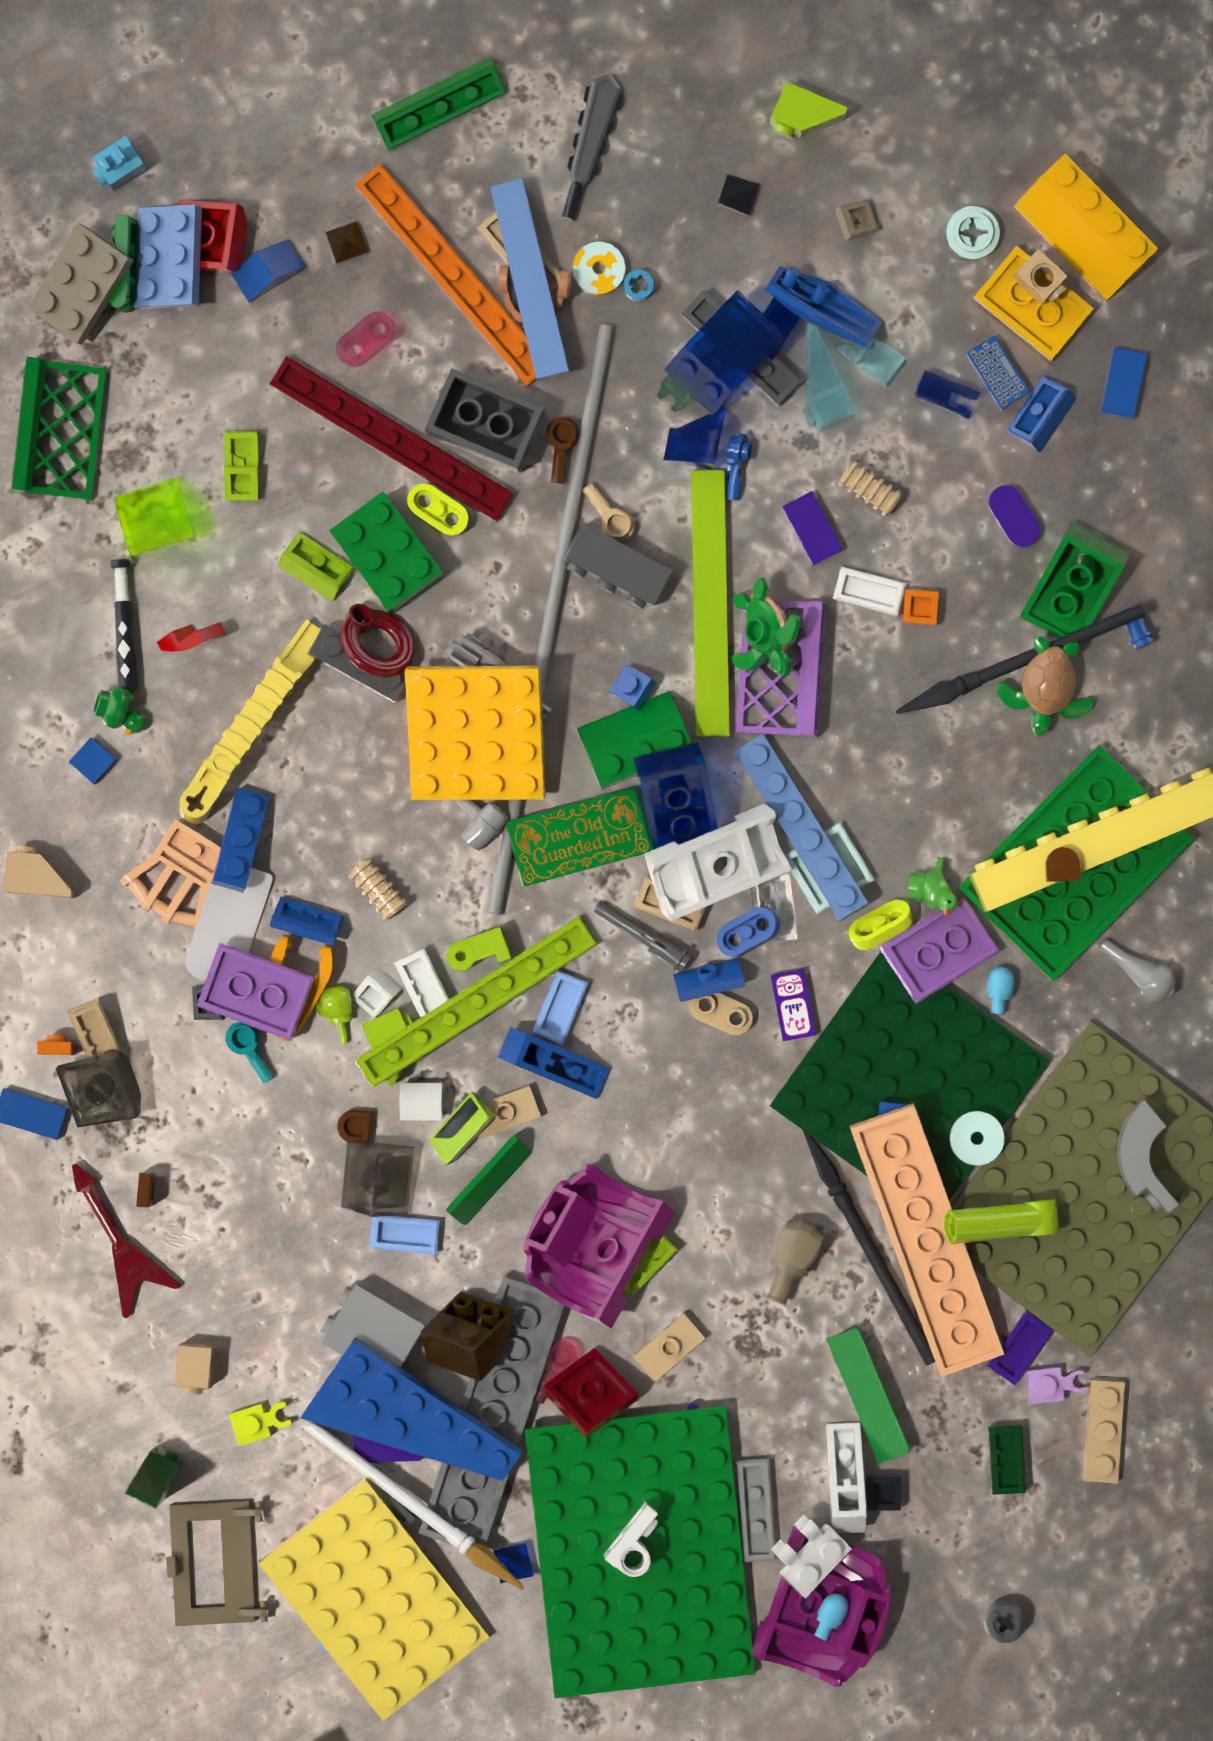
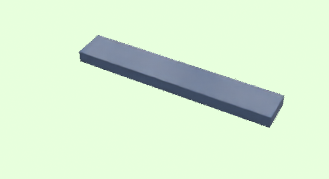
M518 179L491 186L492 197L536 379L539 381L570 373L524 180Z

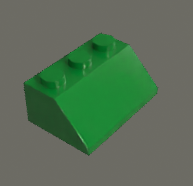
M670 691L645 700L639 711L630 706L576 728L601 790L693 754L695 751Z

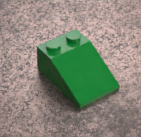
M1071 522L1019 617L1058 638L1091 625L1122 572L1130 553Z

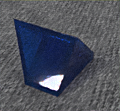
M727 406L681 427L670 428L663 460L706 470H714Z

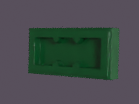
M1022 1425L988 1426L992 1495L1026 1493Z

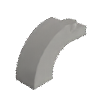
M1140 1100L1127 1115L1119 1133L1117 1143L1119 1170L1124 1183L1132 1195L1137 1196L1145 1189L1148 1193L1144 1198L1156 1212L1162 1209L1165 1213H1169L1179 1204L1156 1178L1149 1161L1151 1144L1166 1125L1145 1100Z

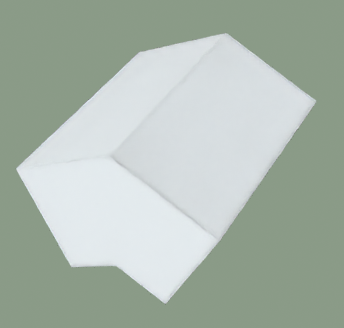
M400 1083V1121H442V1083Z

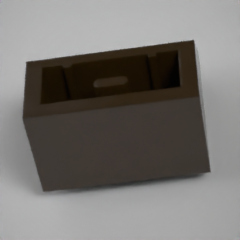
M460 1291L420 1331L427 1362L481 1382L501 1360L515 1317L514 1311Z

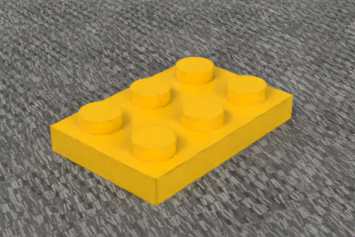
M1016 245L973 299L1049 361H1052L1094 308L1065 284L1063 285L1066 287V290L1053 303L1048 299L1041 306L1013 279L1016 271L1030 258L1028 254ZM1038 272L1034 274V281L1038 286L1047 287L1051 285V278L1047 273Z

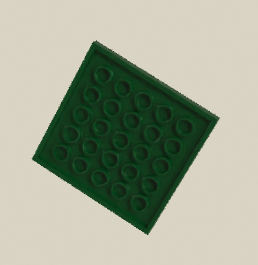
M880 951L769 1106L867 1176L850 1126L878 1116L879 1102L906 1105L914 1103L945 1192L950 1201L975 1166L961 1161L952 1151L949 1135L954 1122L965 1113L980 1111L992 1115L1003 1127L1050 1060L948 986L943 987L923 1001L915 1004ZM974 1132L971 1135V1142L978 1145L983 1141V1136L980 1132Z

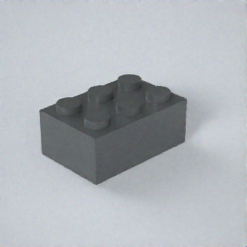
M451 368L425 427V432L428 436L518 474L543 418L544 407Z

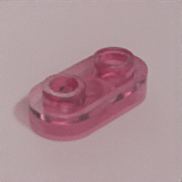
M380 311L372 312L363 318L338 340L336 354L339 361L350 368H357L365 364L394 338L395 325L392 318ZM383 325L385 332L379 336L375 335L372 332L374 326ZM351 346H357L360 350L359 354L355 357L347 354V350Z

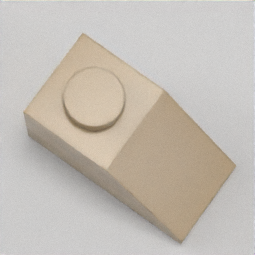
M16 846V852L7 851L4 892L75 898V891L44 855L36 854L37 848Z

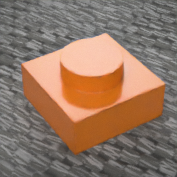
M905 589L902 624L936 626L939 592Z
M46 1035V1041H37V1055L75 1056V1042H66L67 1035Z

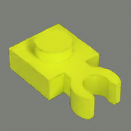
M287 1402L276 1403L268 1412L264 1411L263 1404L261 1403L230 1413L229 1416L238 1445H245L272 1436L269 1426L274 1425L278 1428H285L291 1425L292 1419L281 1421L276 1415L278 1409L287 1407Z

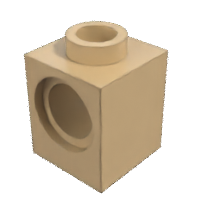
M1038 249L1016 271L1013 279L1042 306L1048 299L1053 303L1066 290L1063 283L1068 276ZM1038 272L1047 273L1051 278V285L1047 287L1038 286L1034 281V274Z
M182 1343L178 1345L174 1386L182 1387V1393L202 1394V1389L211 1387L215 1346Z

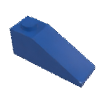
M510 1027L497 1057L597 1099L610 1069L513 1027Z

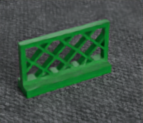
M26 357L10 493H29L91 501L106 368ZM45 369L59 370L67 382L52 392L44 382ZM66 371L77 374L71 378ZM83 374L98 375L97 389L88 396H85L74 382ZM71 385L82 400L67 411L56 395ZM43 388L49 395L44 400H42ZM94 395H96L95 407L89 401ZM52 399L63 412V415L48 425L40 415L41 406ZM85 403L94 416L93 422L82 430L70 414ZM67 417L78 433L63 444L52 428ZM40 421L41 424L45 427V429L38 434ZM92 428L90 440L85 432ZM49 432L60 447L44 458L36 447L37 440ZM82 436L90 446L89 455L78 463L67 449V446ZM63 450L75 466L60 477L48 461ZM35 455H37L41 462L34 467ZM88 461V469L86 473V471L82 468V465ZM43 465L47 467L56 479L47 488L32 486L33 473ZM76 469L86 479L85 493L71 491L63 481ZM59 483L64 490L52 488Z

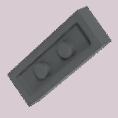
M325 624L322 625L307 653L312 658L393 703L397 701L406 685L405 671L398 676L384 678L371 676L358 669L347 658L341 646L340 632ZM362 645V647L370 655L376 658L386 659Z

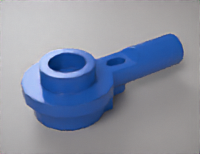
M746 434L732 435L728 442L726 464L728 465L727 474L730 475L726 499L739 501L742 484V465L744 461H749L751 457L752 442L748 441Z

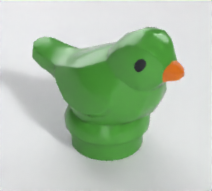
M939 858L936 866L927 874L922 871L910 873L908 897L909 900H917L918 903L925 901L930 908L940 909L947 916L957 909L958 900L950 890L943 875L945 859Z

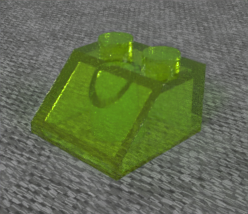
M178 477L114 497L124 539L130 557L134 561L198 541Z

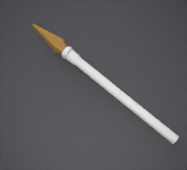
M313 1422L309 1424L305 1431L447 1538L446 1540L456 1549L459 1547V1552L463 1555L466 1554L475 1566L520 1589H524V1586L488 1547L476 1543L472 1536L467 1537L466 1533L457 1527H453L321 1425Z

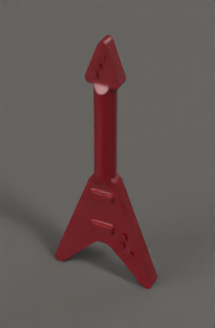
M73 1164L72 1171L76 1191H82L112 1244L122 1315L124 1318H128L131 1313L137 1286L141 1281H149L173 1289H178L180 1283L122 1236L93 1185L96 1183V1180L78 1164Z

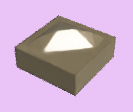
M868 199L841 205L835 209L845 241L874 234L878 231Z

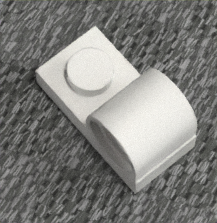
M644 1502L604 1553L606 1561L628 1576L637 1577L643 1575L650 1566V1556L647 1548L638 1539L641 1535L646 1538L657 1525L658 1521L654 1519L658 1515L656 1509L647 1502ZM637 1550L643 1555L641 1563L634 1567L626 1565L624 1562L625 1555L629 1551Z

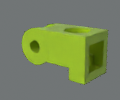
M502 927L452 944L446 953L449 966L458 971L469 970L477 961L495 955L498 963L513 958Z

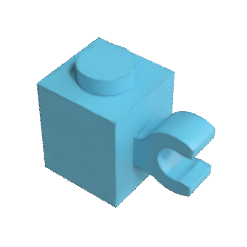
M126 136L92 157L97 166L91 170L102 186L108 183L113 191L146 171L143 162Z

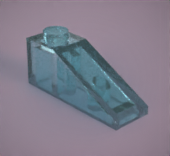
M809 323L806 328L804 405L806 408L802 409L801 412L808 427L814 426L817 433H820L853 418L855 410L816 326Z

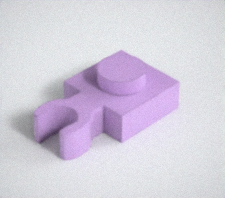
M1060 1366L1026 1370L1031 1405L1065 1401L1064 1390H1071L1076 1393H1082L1087 1390L1086 1386L1075 1387L1073 1385L1075 1376L1085 1375V1372L1082 1370L1071 1371L1066 1376L1061 1375Z

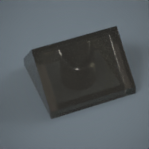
M348 1140L341 1207L370 1217L408 1214L414 1147Z

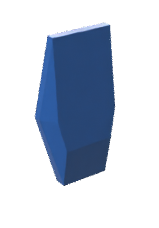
M779 266L765 289L788 310L807 322L864 348H867L881 324L880 320L834 283L803 274L796 267L788 269Z

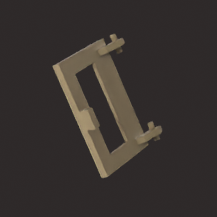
M250 1500L169 1505L172 1556L166 1557L167 1578L173 1577L175 1626L255 1622L256 1616H261V1622H268L267 1601H260V1608H255L251 1516H256V1522H263L262 1501H256L255 1508H250ZM221 1520L225 1606L192 1608L187 1521Z

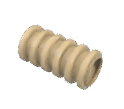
M854 460V462H851L839 479V485L841 487L846 485L848 487L847 491L857 493V498L862 496L866 499L864 501L866 504L872 503L874 505L873 509L877 510L879 508L883 511L882 515H889L900 499L902 492L900 490L894 491L891 484L885 485L883 478L879 480L875 478L876 474L874 472H871V474L866 472L867 468L865 466L859 467L858 461Z
M367 858L350 872L349 878L350 880H356L355 886L357 888L362 887V894L364 896L368 895L370 897L369 902L377 905L376 911H382L384 914L382 918L384 920H389L406 906L407 900L406 898H400L401 892L399 890L395 891L393 889L394 884L386 881V874H380L381 868L373 865L374 860L372 858Z

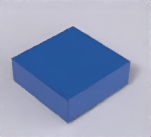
M90 737L70 759L69 763L95 785L116 762V759Z

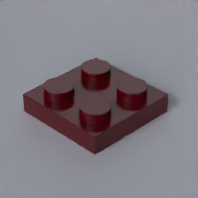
M595 1348L543 1385V1393L586 1439L638 1400V1393Z

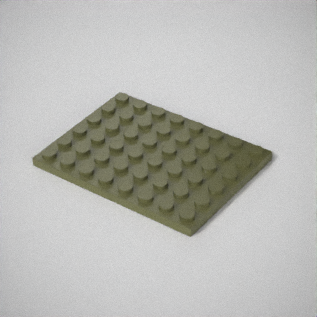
M1090 1021L1004 1134V1145L1000 1154L993 1161L980 1166L951 1205L952 1210L1056 1199L1059 1233L964 1243L973 1269L1091 1358L1213 1196V1113ZM1140 1100H1145L1166 1125L1151 1144L1149 1161L1156 1178L1179 1204L1169 1213H1165L1162 1209L1156 1212L1144 1198L1148 1193L1145 1189L1137 1196L1132 1195L1124 1183L1117 1160L1119 1133L1127 1115Z

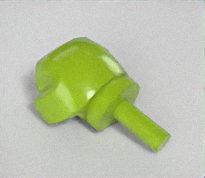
M343 985L327 987L323 990L316 1003V1010L321 1017L328 1018L329 1025L337 1024L340 1043H349L345 1022L352 1020L350 990Z

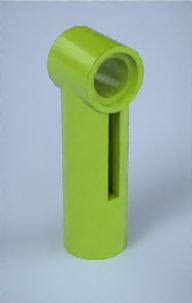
M1056 1199L1011 1205L948 1210L944 1216L945 1235L950 1244H960L1020 1236L1058 1234Z

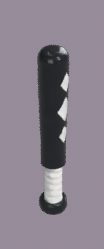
M129 559L111 560L110 563L111 569L115 571L117 599L114 602L117 686L123 687L132 693L137 690L138 682L132 604L128 597L127 569L131 567Z

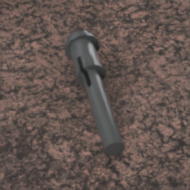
M602 901L596 906L594 913L649 947L648 952L671 965L672 971L675 972L676 969L681 973L684 971L692 958V955L687 953L689 949L685 948L683 950L662 937L661 934L653 935Z

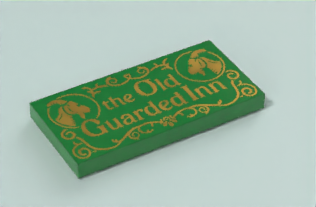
M635 787L505 822L523 887L640 856L652 851Z

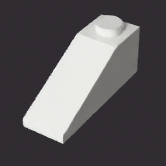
M860 1423L827 1424L831 1528L836 1533L865 1532L866 1502Z

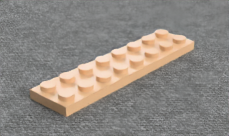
M914 1103L851 1125L852 1135L940 1376L943 1377L1004 1355L965 1244H950L946 1238L944 1216L952 1208Z

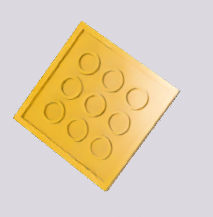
M540 666L406 667L405 684L411 800H544L546 793Z

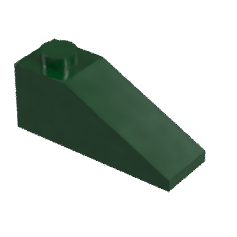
M163 1446L159 1450L155 1448L150 1450L125 1494L156 1509L166 1499L183 1465V1462L177 1460L179 1454Z

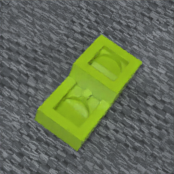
M225 430V501L259 500V430Z

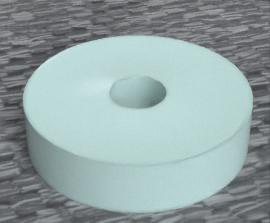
M980 1111L968 1112L960 1116L952 1125L949 1135L950 1146L954 1154L961 1161L971 1165H984L993 1161L1000 1154L1004 1145V1132L1000 1123L992 1115ZM974 1132H980L983 1136V1141L978 1145L971 1142V1135Z

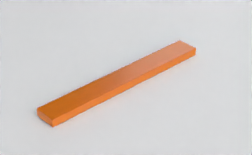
M379 163L355 183V187L522 383L528 387L536 380L525 332L381 163Z

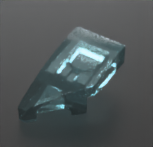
M873 338L867 348L855 343L845 344V342L837 343L835 346L839 353L886 389L907 363L904 357L881 341H874Z

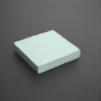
M841 823L825 831L826 836L859 889L874 881L873 876ZM796 850L786 854L785 857L790 863L791 872L816 914L830 907Z

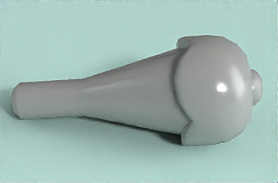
M1108 939L1104 940L1100 945V951L1116 961L1141 989V994L1146 999L1152 1002H1161L1174 995L1176 977L1170 968L1165 965L1159 966L1128 954Z

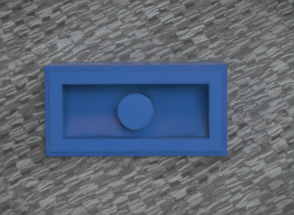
M1042 376L1006 431L1035 451L1041 452L1074 404L1076 397L1068 388Z

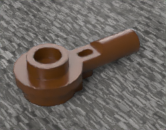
M558 417L550 422L546 430L547 440L554 447L550 483L564 484L567 450L577 443L579 428L572 419Z

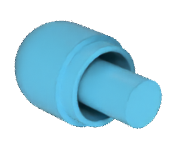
M996 967L988 976L986 992H988L987 997L992 998L991 1013L1004 1014L1005 1001L1011 1000V995H1013L1015 979L1012 971L1006 967Z
M830 1594L824 1599L817 1613V1620L820 1621V1624L814 1634L815 1636L827 1641L832 1629L838 1630L839 1626H842L849 1610L848 1601L844 1596Z

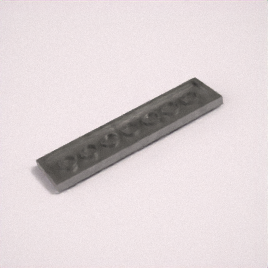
M503 1276L494 1304L514 1311L515 1317L500 1362L481 1382L469 1378L460 1408L518 1447L564 1305L547 1296L533 1285ZM442 1463L427 1507L453 1527H457L466 1533L467 1537L472 1536L476 1543L486 1546L509 1473L501 1481ZM422 1521L419 1534L449 1543L446 1540L447 1538Z

